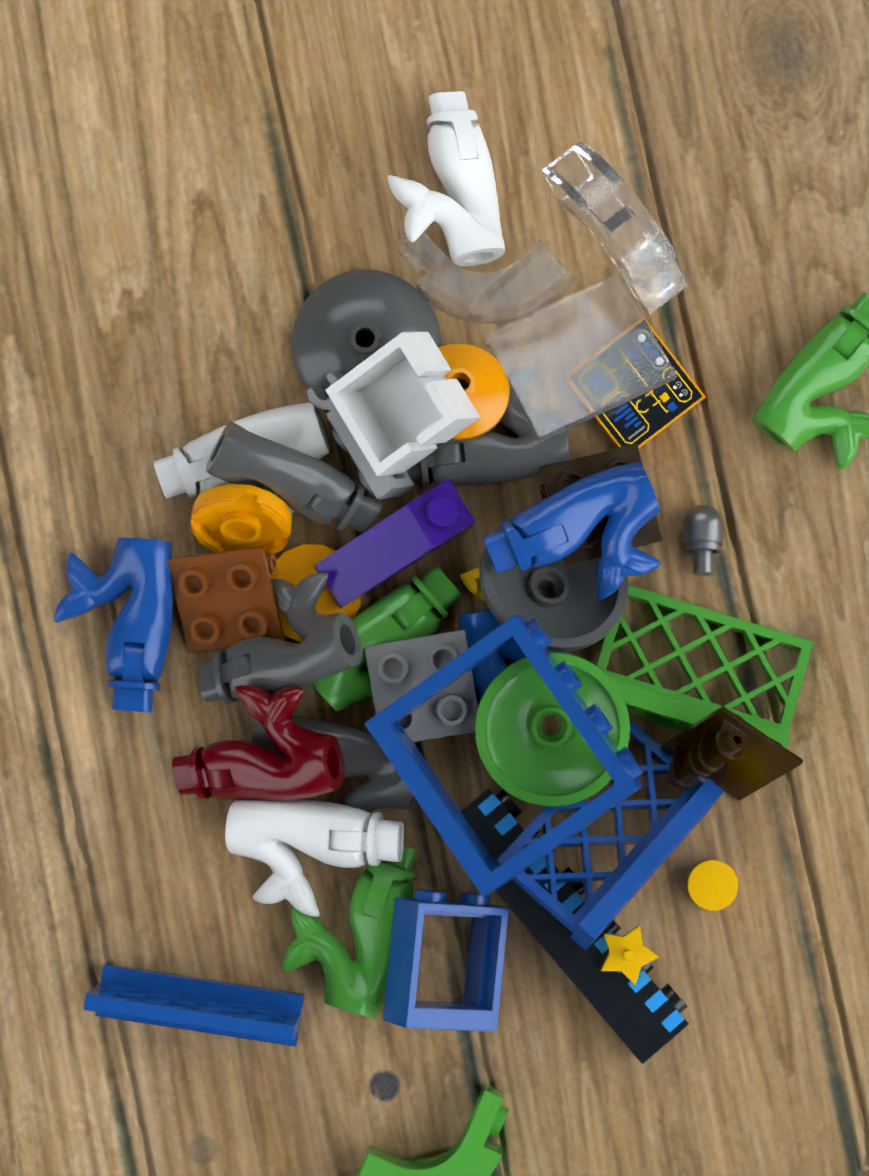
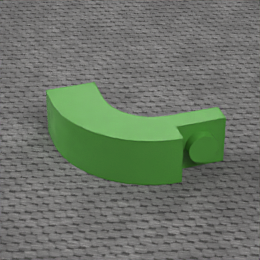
M485 1083L483 1084L461 1137L444 1154L429 1160L414 1161L400 1158L370 1145L357 1176H491L502 1157V1148L500 1145L486 1139L489 1134L497 1137L506 1119L509 1108L501 1105L504 1099L503 1091Z

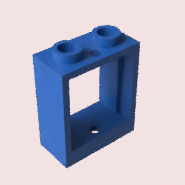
M415 889V898L395 897L383 1020L404 1028L497 1031L509 908L490 904L491 895L482 897L480 893L460 892V901L445 900L446 892L428 889ZM425 914L472 917L463 1003L416 1001Z

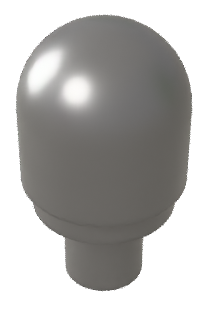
M697 505L692 507L684 516L683 546H685V553L693 554V575H712L713 554L720 553V546L723 545V521L715 508L709 505Z

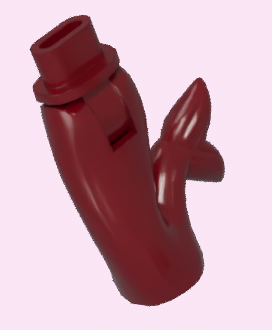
M235 686L236 694L247 711L263 725L266 734L287 757L280 756L253 742L224 740L212 743L206 747H196L191 751L190 755L176 756L172 760V771L179 793L181 795L197 794L200 799L214 797L228 800H299L339 789L345 776L344 757L337 738L333 735L300 727L291 718L304 692L303 688L297 686L282 688L273 695L257 686Z

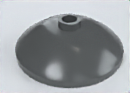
M355 270L337 275L324 282L311 293L296 317L291 346L298 376L307 390L311 387H321L326 397L330 398L325 389L331 386L326 378L327 374L330 372L347 374L401 332H429L437 347H441L440 330L436 316L425 297L414 286L393 274L377 270ZM369 331L373 333L375 341L370 347L363 348L356 343V336L360 332Z
M515 514V515H513L512 517H510L509 519H507L508 523H509L512 527H513V525H512L511 520H512L515 516H517L518 514ZM502 524L494 532L503 529ZM485 546L479 569L484 599L498 622L502 625L516 614L525 616L528 622L535 618L553 642L546 648L549 651L559 652L574 651L588 647L604 638L619 621L626 606L628 576L624 578L620 587L613 594L598 600L597 573L601 557L568 566L565 565L563 558L548 565L530 567L522 572L519 566L497 574ZM537 588L546 589L551 598L543 597Z

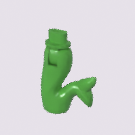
M863 292L851 308L844 306L838 316L830 320L801 348L782 371L752 417V422L762 433L789 452H795L805 443L821 434L830 436L839 470L848 467L854 460L858 451L859 440L869 438V414L859 411H846L835 406H810V403L819 397L852 383L868 368L869 295Z
M437 565L420 579L414 575L410 579L411 584L407 583L394 589L352 620L360 637L362 647L361 664L312 684L336 712L361 700L373 699L368 669L363 668V665L367 664L364 647L431 636L439 626L441 621L439 618H446L449 615L446 609L459 599L462 594Z
M404 846L401 862L381 860L378 866L365 864L366 869L360 874L355 883L349 909L351 930L356 949L355 961L352 960L341 941L328 932L317 917L305 915L292 906L291 922L296 939L293 940L285 952L282 962L283 972L292 971L317 960L324 971V1003L351 1013L376 1019L385 1002L395 897L413 898V883L407 881V879L416 880L417 874L412 872L418 850Z

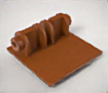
M264 547L175 557L167 560L189 653L227 649L244 639L259 636L285 641L270 574L277 572V559L274 553L267 554Z

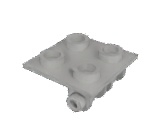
M465 630L364 647L376 715L466 651L468 644ZM472 669L399 721L413 742L475 732L478 703Z

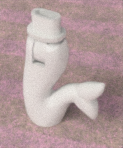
M465 92L434 93L428 97L432 114L426 121L427 127L430 129L427 137L428 151L433 168L448 196L431 191L413 180L388 175V184L395 198L408 209L404 219V228L411 242H415L428 226L435 221L444 233L450 258L454 265L465 267L489 263L500 258L505 253L496 182L490 153L479 124L475 123L478 119L477 113L468 108Z
M311 402L278 407L234 421V423L254 434L315 458L321 459L330 453L329 441L318 408L311 404ZM226 425L190 441L183 447V450L180 446L173 448V455L154 461V468L166 499L183 493H187L189 498H193L196 496L197 490L201 494L213 486L229 484L206 472L209 457ZM288 506V508H289V510L291 511V513L295 512L293 509H291V508Z
M243 799L235 800L229 808L225 840L230 853L266 863L272 869L273 874L255 892L252 897L253 900L262 904H274L286 899L299 912L308 916L319 917L320 912L313 890L303 875L301 864L290 846L325 864L336 867L357 868L367 863L370 866H378L381 860L401 862L404 848V823L384 820L381 812H375L371 815V813L361 809L331 802L301 799L291 801Z

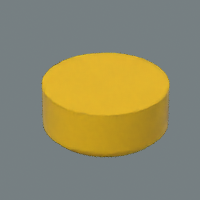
M707 859L697 863L690 870L686 880V888L689 897L696 905L705 910L718 911L728 907L736 898L738 879L734 870L726 863L715 859Z

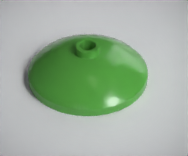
M550 652L557 664L565 660L574 670L583 685L576 691L588 708L595 703L605 714L613 727L607 735L618 751L623 747L628 749L630 739L628 710L613 680L598 666L582 657L563 652ZM523 657L505 667L490 682L477 709L475 737L477 749L484 767L501 788L522 801L540 806L555 807L583 801L600 791L610 782L612 778L527 657ZM547 716H555L560 720V727L554 733H547L541 728V723Z

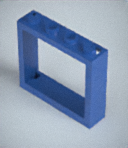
M517 614L364 723L482 897L499 889L644 787L637 778L643 772L635 762V757L626 747L618 751L607 735L613 727L605 714L595 703L588 708L576 691L583 685L574 670L565 660L557 664L546 648L553 643L548 633L541 628L535 618L528 622L525 616ZM514 639L612 778L615 785L498 867L399 721Z

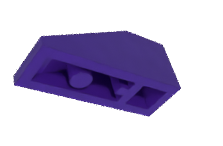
M448 479L406 504L314 565V568L318 573H328L329 577L325 585L339 608L342 609L466 533L476 521Z

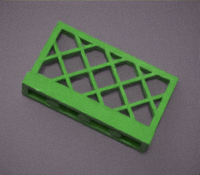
M628 585V599L647 604L656 621L632 633L623 615H621L616 625L604 637L596 666L602 669L619 689L625 701L628 715L683 732L722 707L711 703L702 684L725 673L738 699L724 707L739 715L743 720L771 739L778 741L787 749L791 735L789 729L813 641ZM659 608L670 611L672 613L663 617ZM683 615L695 619L704 636L680 648L667 623ZM707 623L719 626L720 628L711 632ZM618 627H620L625 637L614 642ZM660 628L673 652L649 664L636 639ZM732 630L743 634L752 651L729 663L715 638ZM755 638L768 641V643L759 646ZM708 642L721 667L698 679L684 654ZM629 643L642 669L628 676L607 671L606 668L611 652ZM777 645L797 650L798 655L794 669L777 678L763 652ZM756 657L769 683L746 694L733 668ZM677 658L690 684L677 691H672L662 687L653 670ZM646 674L651 684L636 679ZM791 678L786 694L781 683ZM773 688L783 705L779 723L760 718L750 699ZM694 689L699 699L685 695V693ZM742 704L747 714L733 710V708Z

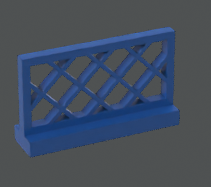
M631 720L630 739L643 751L644 765L638 766L643 772L640 775H645L647 800H625L609 810H613L615 836L588 837L587 827L579 832L580 837H571L558 846H581L583 872L555 873L554 854L551 851L546 855L547 874H527L523 871L512 879L573 933L570 938L585 951L709 812L724 792L709 778L705 782L698 778L696 783L686 788L677 799H656L654 775L668 774L672 756L663 751L661 745ZM652 758L660 765H652ZM612 779L610 780L611 787L615 785ZM583 800L565 806H546L496 861L498 867L537 840L532 838L542 827L544 834L550 831L551 818L556 812H577L589 802ZM648 809L650 830L645 835H624L621 810ZM657 809H668L658 820ZM616 845L618 866L613 871L591 872L589 846ZM625 845H636L626 856ZM592 881H604L593 893ZM584 882L586 902L575 914L571 913L557 900L556 883ZM538 883H548L549 892Z
M105 964L103 965L101 983L86 994L84 1010L95 1011V1016L296 1047L305 994Z

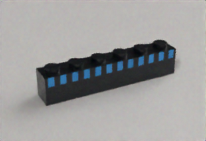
M486 788L461 810V813L495 862L524 831L515 819L522 811L503 789L494 795L489 788ZM538 832L532 839L540 838L542 836L541 833ZM546 855L524 871L527 874H547ZM555 867V873H561V872ZM567 867L562 873L574 872L570 869V867ZM512 879L496 890L502 900L642 1064L689 1025L680 1014L688 1006L668 983L662 989H659L647 975L655 968L650 962L641 967L636 986L621 971H601L609 954L603 933L615 935L621 930V927L615 920L607 926L585 951L570 938L573 933ZM582 882L556 883L557 900L571 913L575 914L585 903L581 897L585 893L584 884ZM538 883L549 892L548 883Z

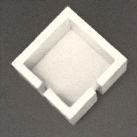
M401 332L325 389L377 477L406 472L438 448L436 444L446 443L481 418L459 381L444 377V375L451 371V368L429 332Z

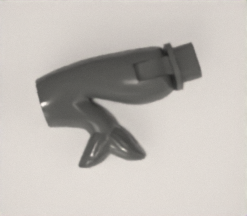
M522 369L507 377L510 387L509 402L500 422L513 432L517 438L489 431L473 439H450L446 443L436 444L438 448L406 471L413 482L423 480V487L430 486L432 482L439 485L448 479L453 486L495 484L540 475L541 467L570 460L564 414L532 411L523 404V400L540 372L536 369Z
M231 421L228 422L217 440L206 466L207 473L229 484L253 485L264 489V486H266L291 509L311 521L322 525H329L336 519L335 528L340 531L348 526L364 533L369 529L382 506V502L364 494L365 487L362 484L353 481L329 464L296 449L254 434Z
M319 572L311 574L302 579L296 586L283 579H271L278 608L287 615L290 625L304 639L303 642L297 644L277 638L259 636L244 639L231 645L226 651L215 653L212 661L201 663L198 666L200 691L202 698L206 702L222 699L230 704L240 700L235 691V686L239 685L257 686L272 695L285 687L297 686L302 688L361 664L362 647L360 637L351 618L343 613L324 615L316 611L315 606L324 590L329 577L328 573Z
M294 716L292 718L294 723L300 727L333 735L337 738L345 762L344 778L368 777L367 781L345 794L339 804L361 809L369 813L376 809L409 810L415 797L370 732L310 717ZM257 721L251 742L280 756L287 757L266 734L263 725Z

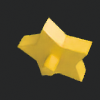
M637 925L624 936L603 933L609 954L601 971H621L636 986L641 967L659 958L658 955L643 945L640 925Z

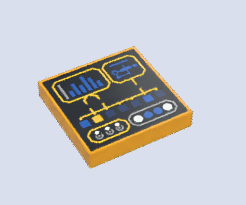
M645 318L565 379L567 385L616 448L637 443L638 449H640L706 398Z

